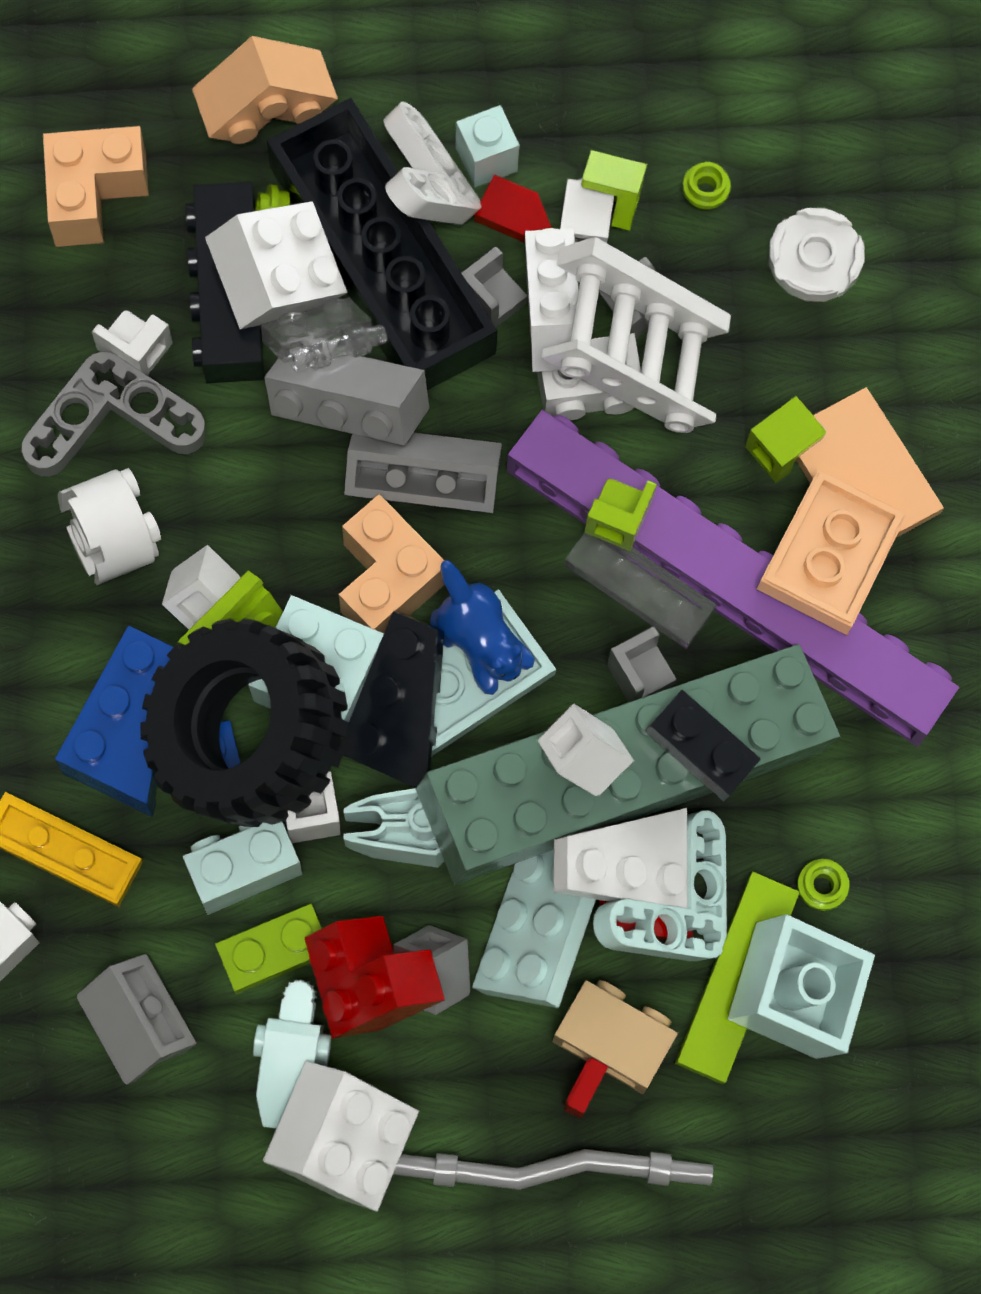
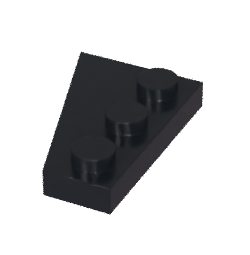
M393 611L350 718L347 739H342L338 751L342 752L344 756L414 788H417L425 774L431 770L432 746H436L437 727H434L436 695L440 693L444 644L443 630L402 612Z

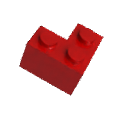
M383 916L336 921L304 938L332 1039L381 1031L445 1000L431 950L394 954Z

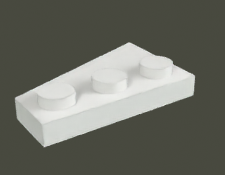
M687 808L554 839V892L609 902L632 899L688 908Z

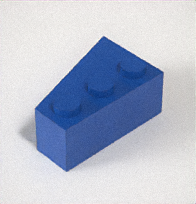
M128 625L58 752L55 761L64 775L153 817L157 789L154 774L158 771L149 769L143 750L149 748L147 741L141 740L140 722H146L147 711L142 709L145 693L151 695L156 683L151 678L158 666L165 667L170 659L167 654L174 647Z

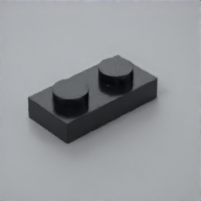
M683 689L645 731L723 801L732 794L761 760L760 757Z

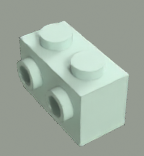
M283 822L273 825L262 823L259 827L239 826V833L221 840L219 835L204 838L191 846L192 853L184 855L183 859L207 915L303 875L299 859Z

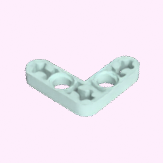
M707 810L687 814L688 908L632 899L604 903L597 909L593 921L594 933L604 947L616 951L692 962L716 958L722 954V948L727 937L726 834L721 819L715 813ZM697 833L702 834L703 838L697 836ZM696 859H704L702 862H696ZM696 873L701 874L706 882L707 892L704 899L694 889ZM657 917L661 918L667 927L668 935L665 944L660 943L654 933V923ZM616 918L617 921L630 924L636 922L635 930L624 932L622 927L617 926ZM696 930L698 934L703 935L704 940L698 938L686 939L687 932Z

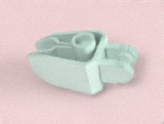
M416 788L372 795L344 808L345 821L381 825L374 831L345 833V846L351 850L376 859L437 868L444 862Z
M294 980L293 983L289 982L288 987H285L286 990L283 993L285 998L281 1001L279 1019L268 1018L266 1025L258 1024L253 1056L261 1057L256 1098L264 1127H278L306 1061L326 1067L328 1064L332 1036L323 1034L324 1025L313 1024L316 1008L314 999L317 998L315 996L317 991L314 990V986L310 985V982H305L304 980Z

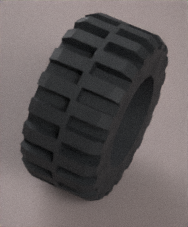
M232 619L216 621L212 625V630L204 626L195 630L187 636L190 641L188 644L184 645L178 642L167 654L170 659L165 667L158 666L151 678L152 681L156 682L151 695L145 693L142 709L147 711L146 722H140L141 740L148 742L149 748L143 750L148 768L158 771L154 774L155 782L163 792L171 794L173 802L182 808L230 824L233 823L244 827H259L262 823L273 825L285 821L289 816L288 811L299 814L311 804L312 801L309 796L313 792L321 794L331 781L326 777L331 766L338 768L343 753L338 751L340 739H347L349 722L342 720L341 712L346 711L348 705L345 692L334 688L340 684L337 672L332 665L325 663L324 655L314 646L303 642L298 637L259 621L242 619L237 622ZM262 679L268 690L271 705L267 732L257 750L248 759L235 767L228 768L219 746V728L222 716L235 694L246 685Z

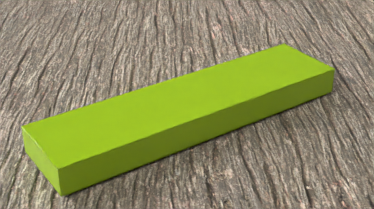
M753 871L749 874L727 929V937L722 948V954L716 957L675 1061L676 1065L722 1085L726 1083L747 1028L727 1019L756 923L786 914L791 916L800 893L799 891Z

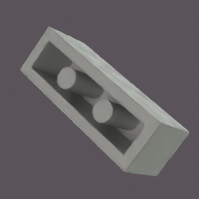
M294 341L288 344L264 377L271 415L403 446H405L429 410L425 370Z
M413 432L405 446L352 434L347 454L344 495L374 499L380 494L385 500L493 513L502 443Z

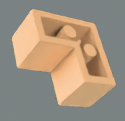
M251 36L192 88L209 138L231 141L234 144H244L253 140L258 135V131L274 118L300 124L322 113L338 99L320 50Z
M140 126L43 134L48 223L55 246L104 243L101 199L149 196L146 151Z
M380 494L342 526L344 546L367 569L339 594L340 612L346 618L385 633L393 611L402 612L410 616L445 585L442 580L440 567L444 561L442 557Z

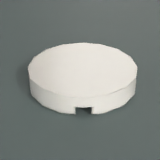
M806 208L797 211L796 215L790 216L787 220L785 218L778 224L768 248V265L775 281L788 294L805 301L825 302L842 296L855 284L864 264V243L860 234L858 237L856 231L852 228V223L845 216L826 208Z

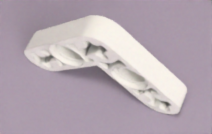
M400 102L383 121L387 131L412 168H402L386 183L385 189L389 198L396 207L412 218L459 225L465 224L481 209L480 199L424 117L410 104Z

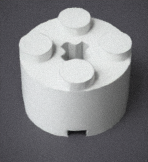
M129 468L122 471L112 470L58 492L61 513L71 509L73 519L70 520V525L66 527L69 537L89 576L95 574L94 583L96 585L149 565L155 561V557L159 556L155 543L161 540L158 525L150 512L142 514L136 497L140 496V490Z

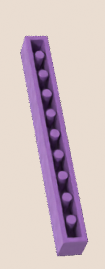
M542 409L509 452L506 472L585 525L595 499H599L608 479H614L641 491L644 490L648 480L657 483L653 502L631 552L623 548L621 549L774 652L800 644L816 680L917 748L959 689V686L951 682L952 677L946 670L931 662L924 664L909 654V648L900 639L889 634L882 636L867 626V620L860 613L848 635H845L757 590L756 588L773 558L772 554L765 551L757 553L742 543V537L733 528L723 523L715 525L701 515V510L692 501L683 496L673 497L660 488V483L653 475L642 469L634 471L619 461L618 454L611 447L599 441L592 443L580 435L578 428L564 416L556 414L553 417Z

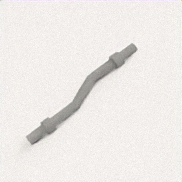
M583 1149L520 1168L458 1161V1155L437 1153L436 1158L401 1154L393 1175L433 1179V1185L454 1187L455 1182L522 1190L584 1171L646 1178L647 1184L669 1186V1182L674 1181L711 1186L713 1165L672 1160V1154L650 1152L649 1157L589 1149Z

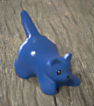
M445 560L441 563L440 567L442 580L450 596L444 600L439 609L432 612L430 625L443 630V645L445 647L457 646L462 649L471 666L477 687L484 694L493 695L498 690V680L509 682L516 679L522 669L528 670L533 667L535 658L530 650L514 636L504 622L502 604L494 591L489 586L480 582L467 584L456 566L451 561Z

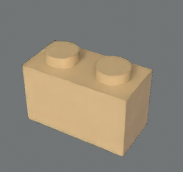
M586 980L556 1031L552 1042L586 1062L588 1059L594 1058L607 1065L606 1074L644 1094L678 1033L669 1028L672 1023L671 1020L660 1012L644 1006L642 1011H639L623 1002L626 995L613 985L599 980L595 986Z

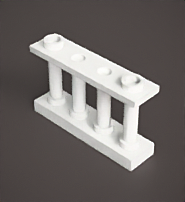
M597 237L560 247L557 266L576 276V280L580 282L570 342L544 348L541 358L559 367L562 374L571 378L582 379L662 421L668 430L688 433L692 432L694 427L715 423L716 413L694 402L693 397L701 344L709 337L728 333L731 315ZM599 290L610 295L612 301L615 302L607 354L590 346ZM634 309L644 314L645 318L649 321L641 373L625 365ZM668 328L678 333L679 338L682 339L675 391L660 384Z

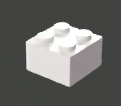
M313 201L237 214L205 237L240 329L315 314L347 293Z
M306 1061L263 1162L338 1199L378 1211L419 1111L344 1071Z

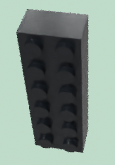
M352 97L267 140L271 170L284 191H289L290 201L293 205L313 201L347 294L390 363L425 370L427 390L496 354L498 330L429 220L407 216L389 198L385 186L398 171Z

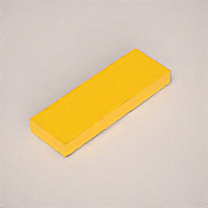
M7 792L4 793L0 800L1 850L120 907L143 864L141 858Z

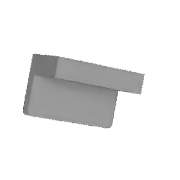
M147 954L109 966L77 995L81 1007L125 1084L137 1081L156 1064L184 1054L197 1044Z

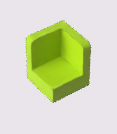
M591 150L581 186L586 189L614 195L613 201L616 202L611 226L630 231L638 206L647 164Z
M795 396L750 430L745 448L773 481L777 483L791 473L796 458L824 438L826 430L799 398Z
M608 479L599 499H595L587 516L584 533L631 552L653 502L657 483L648 480L644 490L641 491L614 479Z

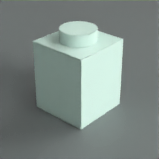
M501 105L456 122V150L474 188L491 182L494 174L504 177L518 171L520 145Z

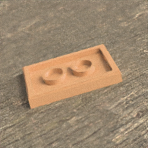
M867 387L813 415L826 430V434L821 441L796 458V462L810 484L819 469L906 513L907 516L896 538L941 514L944 509L943 505Z
M818 469L756 589L848 635L907 514Z

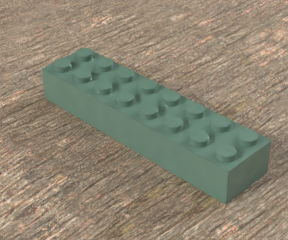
M800 644L594 714V717L610 726L616 732L634 760L599 796H594L557 773L537 741L545 732L427 772L417 786L416 791L453 884H460L554 850V839L634 821L712 793L713 791L645 732L682 689L761 758L743 781L821 754L840 737V734Z

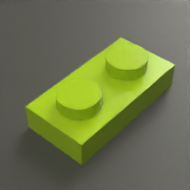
M312 903L215 943L235 994L310 964L304 938L322 929Z

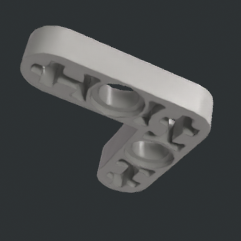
M98 352L85 360L27 433L22 442L21 451L28 468L33 473L48 477L56 475L67 466L110 410L178 454H190L202 447L206 440L207 430L202 414L194 406L119 356L110 352ZM110 368L112 369L115 381L124 387L121 397L118 387L111 382L104 380L100 385L97 384L95 373L98 370L106 373ZM142 392H149L158 398L156 408L146 414H139L130 407L133 397ZM73 403L83 404L89 409L87 419L78 425H70L62 420V412L68 405ZM169 406H171L169 409L170 418L182 426L187 424L188 421L192 422L191 425L194 433L192 436L183 433L179 438L176 437L173 424L164 419ZM55 425L64 436L70 439L66 441L60 434L53 443L56 455L52 459L48 456H43L38 460L35 448L38 445L47 448L53 442L56 436L53 428L50 427Z

